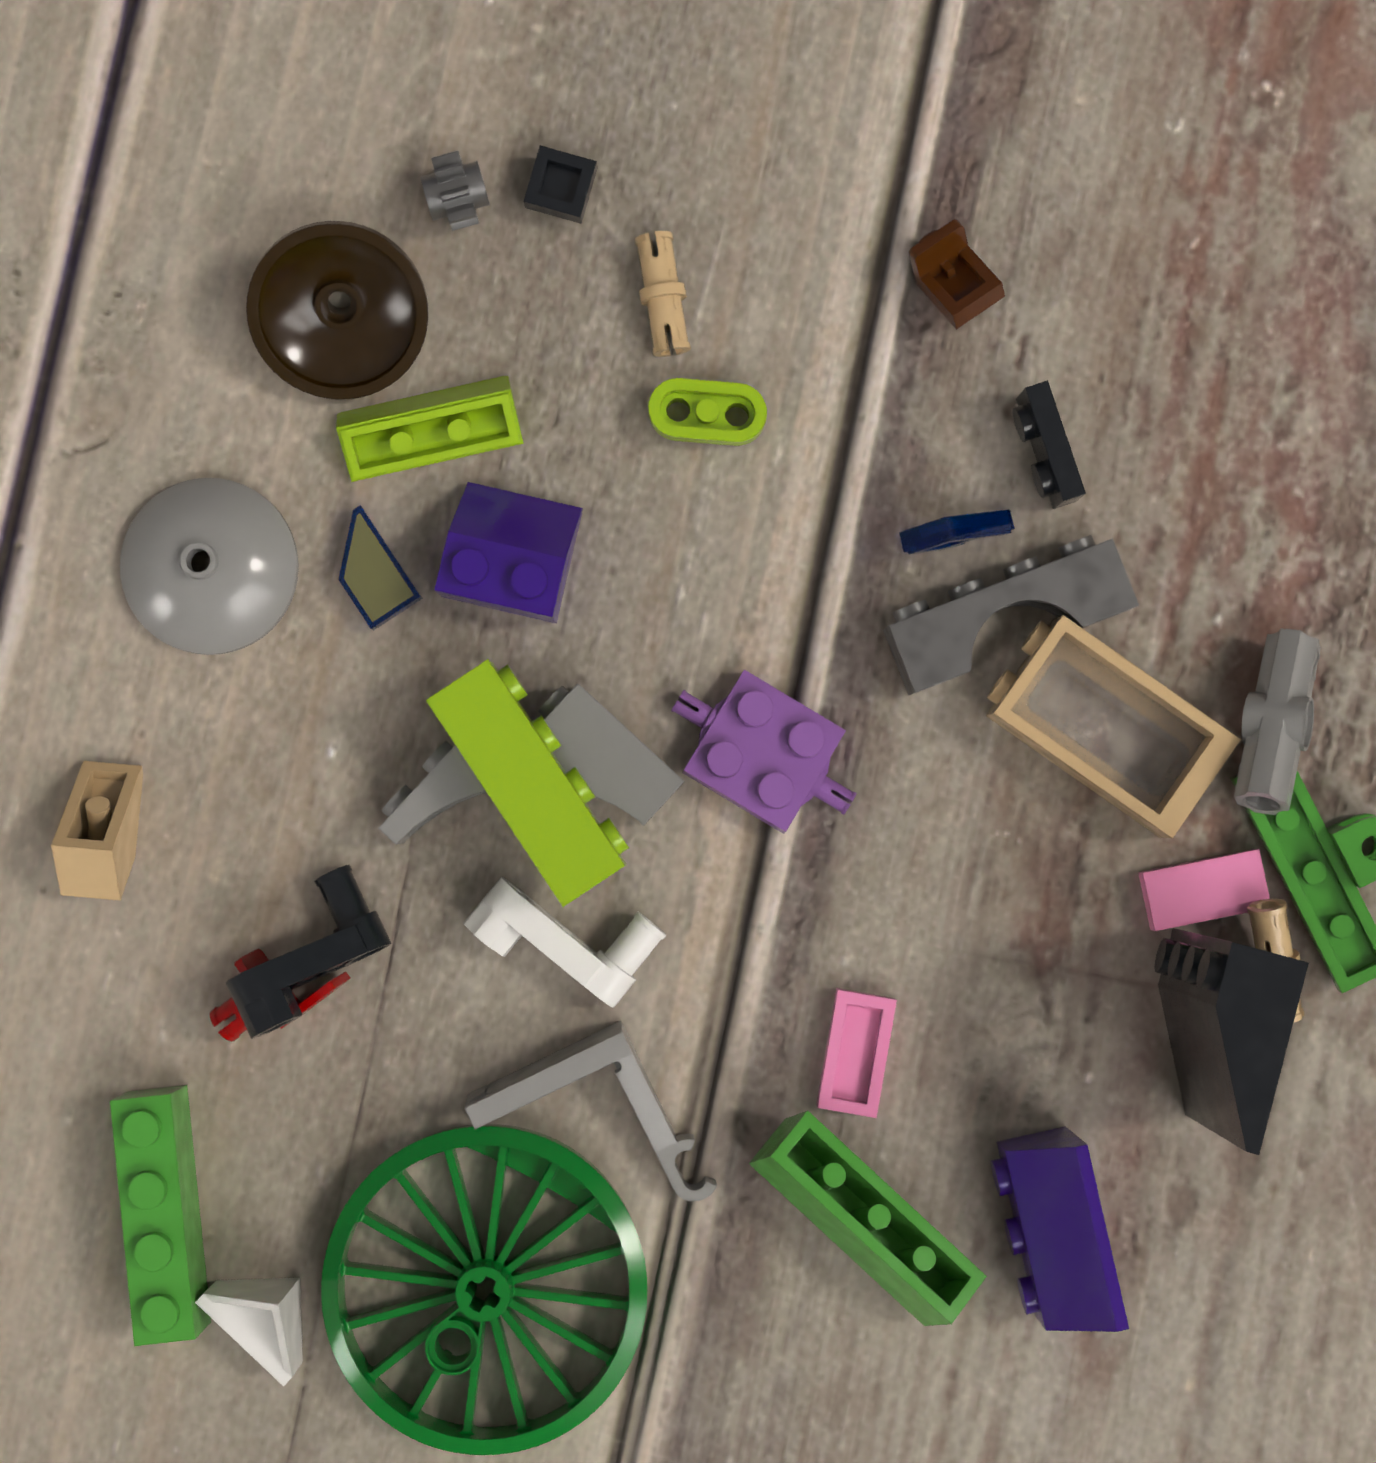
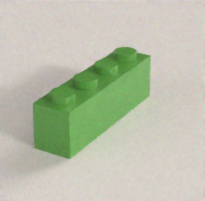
M187 1085L128 1091L110 1100L134 1346L195 1340L211 1323V1317L195 1303L208 1289L188 1087Z
M808 1110L784 1119L749 1162L760 1175L924 1326L952 1324L987 1277Z

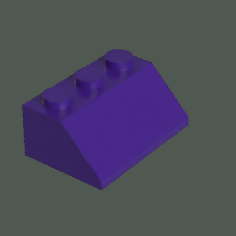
M1066 1126L997 1141L1000 1159L991 1160V1168L999 1196L1008 1195L1013 1218L1004 1219V1225L1012 1255L1022 1254L1026 1277L1018 1278L1017 1282L1026 1315L1035 1313L1036 1318L1046 1331L1119 1332L1128 1330L1129 1325L1087 1143Z

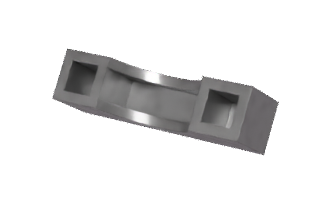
M1092 535L1059 547L1062 558L1040 566L1037 557H1032L1003 569L1007 580L985 588L981 578L975 579L949 590L948 593L951 601L935 608L929 609L925 599L894 611L893 615L896 623L887 626L883 631L908 695L910 696L970 672L972 650L976 636L986 620L999 610L1013 606L1036 607L1056 617L1064 615L1081 628H1085L1139 606L1113 538L1096 545Z

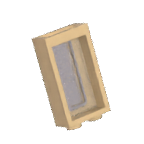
M1064 615L1052 620L1049 625L1041 620L1021 647V650L1028 654L1017 672L1014 674L1009 669H1006L987 695V699L992 701L994 705L986 716L1159 838H1173L1241 739Z

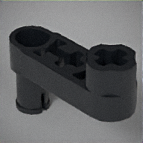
M350 865L332 870L314 881L316 886L319 887L336 923L337 928L333 931L334 934L257 965L226 982L251 1039L270 1033L302 1016V1012L291 990L369 957L392 944L377 911L370 912L351 872L352 868Z

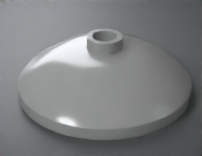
M220 478L187 480L175 484L154 496L133 519L123 541L120 557L122 588L125 598L139 622L162 642L186 652L204 655L234 652L254 644L268 634L280 622L290 606L296 590L299 572L296 543L282 514L272 503L255 490L243 484ZM206 551L210 557L209 566L202 572H195L191 566L193 556L198 552Z

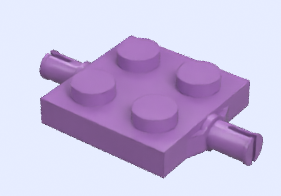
M746 670L742 672L730 694L716 704L714 708L687 693L686 690H683L671 710L673 713H677L702 728L699 734L697 749L682 773L783 834L789 828L800 807L814 796L844 815L851 805L849 803L854 800L857 794L826 776L830 757L846 730Z

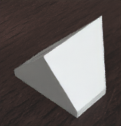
M300 1278L217 1280L195 1302L282 1386L288 1383L302 1364Z

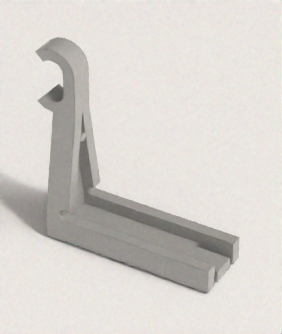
M622 1021L614 1023L467 1094L464 1108L474 1129H477L615 1062L617 1068L615 1074L675 1193L687 1201H700L709 1197L717 1187L716 1179L706 1176L696 1184H690L683 1179L675 1159L679 1153L691 1151L695 1142L694 1134L675 1135Z

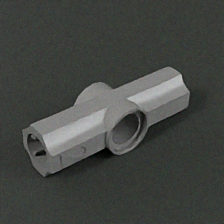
M1280 629L1277 633L1267 634L1256 691L1249 692L1246 697L1242 716L1244 750L1239 765L1234 797L1237 805L1245 806L1255 813L1276 815L1281 811H1289L1301 751H1307L1310 745L1314 723V701L1311 696L1314 681L1316 680L1321 647L1319 639L1310 637L1301 630Z

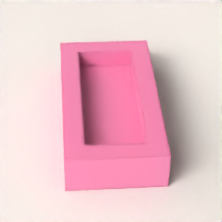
M1250 849L1138 872L1149 927L1152 931L1248 913L1247 907H1249V904L1258 900L1270 899L1260 849Z
M836 988L816 1103L817 1108L877 1118L897 1002L895 998Z

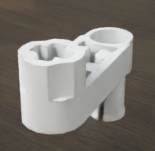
M501 877L463 923L481 942L503 957L508 954L523 936L581 985L612 1008L617 1005L635 983L636 979L633 974L661 939L663 940L667 936L659 927L637 911L634 919L621 932L606 952L602 950L595 952L504 877Z

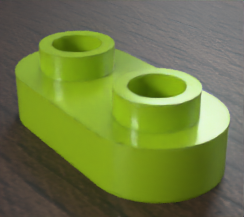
M673 378L662 382L655 388L648 405L650 422L656 432L666 439L682 442L730 446L746 445L754 441L761 434L767 418V407L762 395L755 388L743 383ZM676 402L685 404L690 411L688 417L683 421L670 419L667 415V409L671 404ZM734 407L742 408L747 413L748 420L741 426H733L726 420L725 415L727 411Z

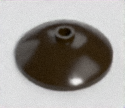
M322 221L292 230L277 240L265 252L258 262L249 284L246 314L249 332L258 353L271 370L282 380L314 396L336 400L355 399L372 395L392 385L414 363L426 337L428 300L417 268L395 242L364 225L345 221ZM334 292H344L349 296L351 303L344 308H338L331 304L329 296Z

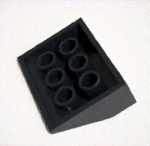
M1173 928L1170 939L1163 938L1159 945L1154 969L1156 973L1161 974L1158 988L1185 1115L1242 1150L1260 1155L1309 963L1238 943Z

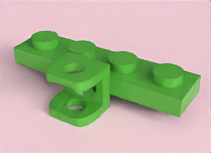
M1297 771L1289 811H1281L1276 815L1255 813L1251 809L1245 808L1337 990L1344 993L1376 978V924L1357 887L1362 888L1376 881V816L1368 813L1357 814L1326 828ZM1238 775L1230 778L1234 787L1237 784ZM1372 836L1374 840L1373 850L1369 854L1364 855L1362 843L1366 838Z

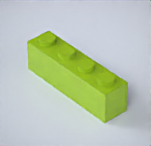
M487 659L426 701L562 907H564L626 866L627 864L620 854L629 849V846L610 818L599 823L586 804L595 798L594 793L576 767L565 772L553 754V751L562 745L542 715L531 721L519 703L528 694L508 664L497 670L495 665Z

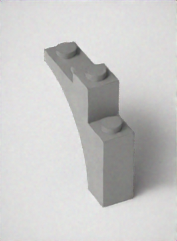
M579 684L570 692L564 686H561L538 711L545 718V721L562 745L553 751V754L565 772L576 767L596 798L615 805L636 818L643 826L685 782ZM447 741L441 744L422 766L429 774L413 791L407 785L403 786L381 810L388 818L378 829L396 845L404 844L416 831L440 813L460 802L487 793L456 745L453 747Z

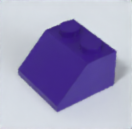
M467 482L448 530L434 590L443 598L557 624L583 508Z

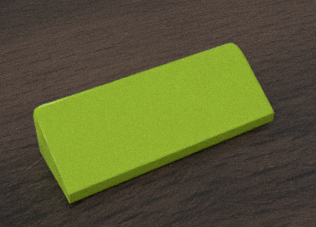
M500 376L343 411L337 414L336 430L351 482L524 444L509 376Z

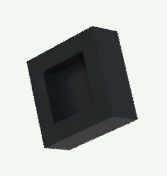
M540 145L523 201L525 208L582 224L598 169L597 161Z

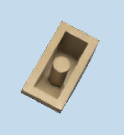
M83 761L51 844L60 894L62 896L121 901L136 856L143 783L142 766Z

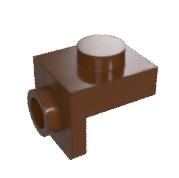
M957 219L950 221L938 230L929 232L918 244L909 250V257L917 286L956 330L1005 297L1002 282L968 246L965 229Z

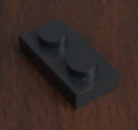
M1048 380L1026 387L1016 398L1018 407L1012 410L1013 420L1020 439L1023 442L1029 440L1031 442L1037 463L1031 465L1036 489L1042 498L1049 496L1052 508L1056 509L1078 501L1086 492Z

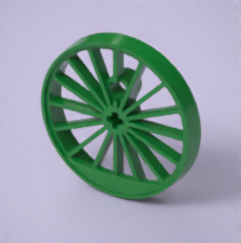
M486 1124L477 1129H474L473 1125L444 1130L418 1140L386 1159L365 1178L344 1206L330 1236L322 1270L321 1303L327 1337L342 1373L356 1394L377 1416L402 1434L437 1449L468 1455H500L527 1450L560 1437L586 1420L606 1401L626 1373L642 1335L647 1309L648 1286L643 1249L632 1218L612 1184L590 1161L566 1144L542 1133L510 1125ZM468 1147L497 1161L486 1254L483 1253L456 1148ZM441 1152L445 1153L472 1255L409 1175L406 1168L429 1156ZM506 1166H509L539 1182L499 1255L496 1256ZM393 1178L397 1179L459 1261L368 1209L369 1202L386 1183ZM547 1188L578 1206L533 1243L506 1262ZM587 1213L617 1233L620 1239L618 1243L515 1271ZM358 1222H363L451 1274L349 1261L347 1257L349 1246ZM624 1255L628 1270L629 1295L620 1296L521 1282ZM345 1275L452 1289L350 1316L347 1312L345 1299ZM487 1276L496 1281L493 1290L495 1294L490 1293L485 1300H482L475 1296L477 1290L475 1283L480 1284ZM521 1297L625 1310L627 1315L620 1338L616 1346L610 1349ZM456 1301V1303L375 1366H371L367 1362L352 1331L355 1328ZM514 1310L603 1360L606 1364L589 1385L582 1391L576 1392ZM501 1316L567 1403L536 1419L528 1418ZM487 1321H490L517 1420V1424L500 1427H477L474 1425ZM448 1328H458L464 1331L470 1338L471 1349L463 1355H452V1352L442 1349L439 1343V1334ZM426 1340L425 1354L428 1362L434 1369L415 1403L409 1404L395 1394L379 1376ZM471 1368L464 1424L444 1421L422 1411L423 1405L441 1374L460 1375Z

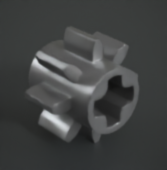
M458 150L432 157L434 173L420 177L432 220L448 217L452 231L479 224L476 209L488 206L490 203L478 161L463 165Z

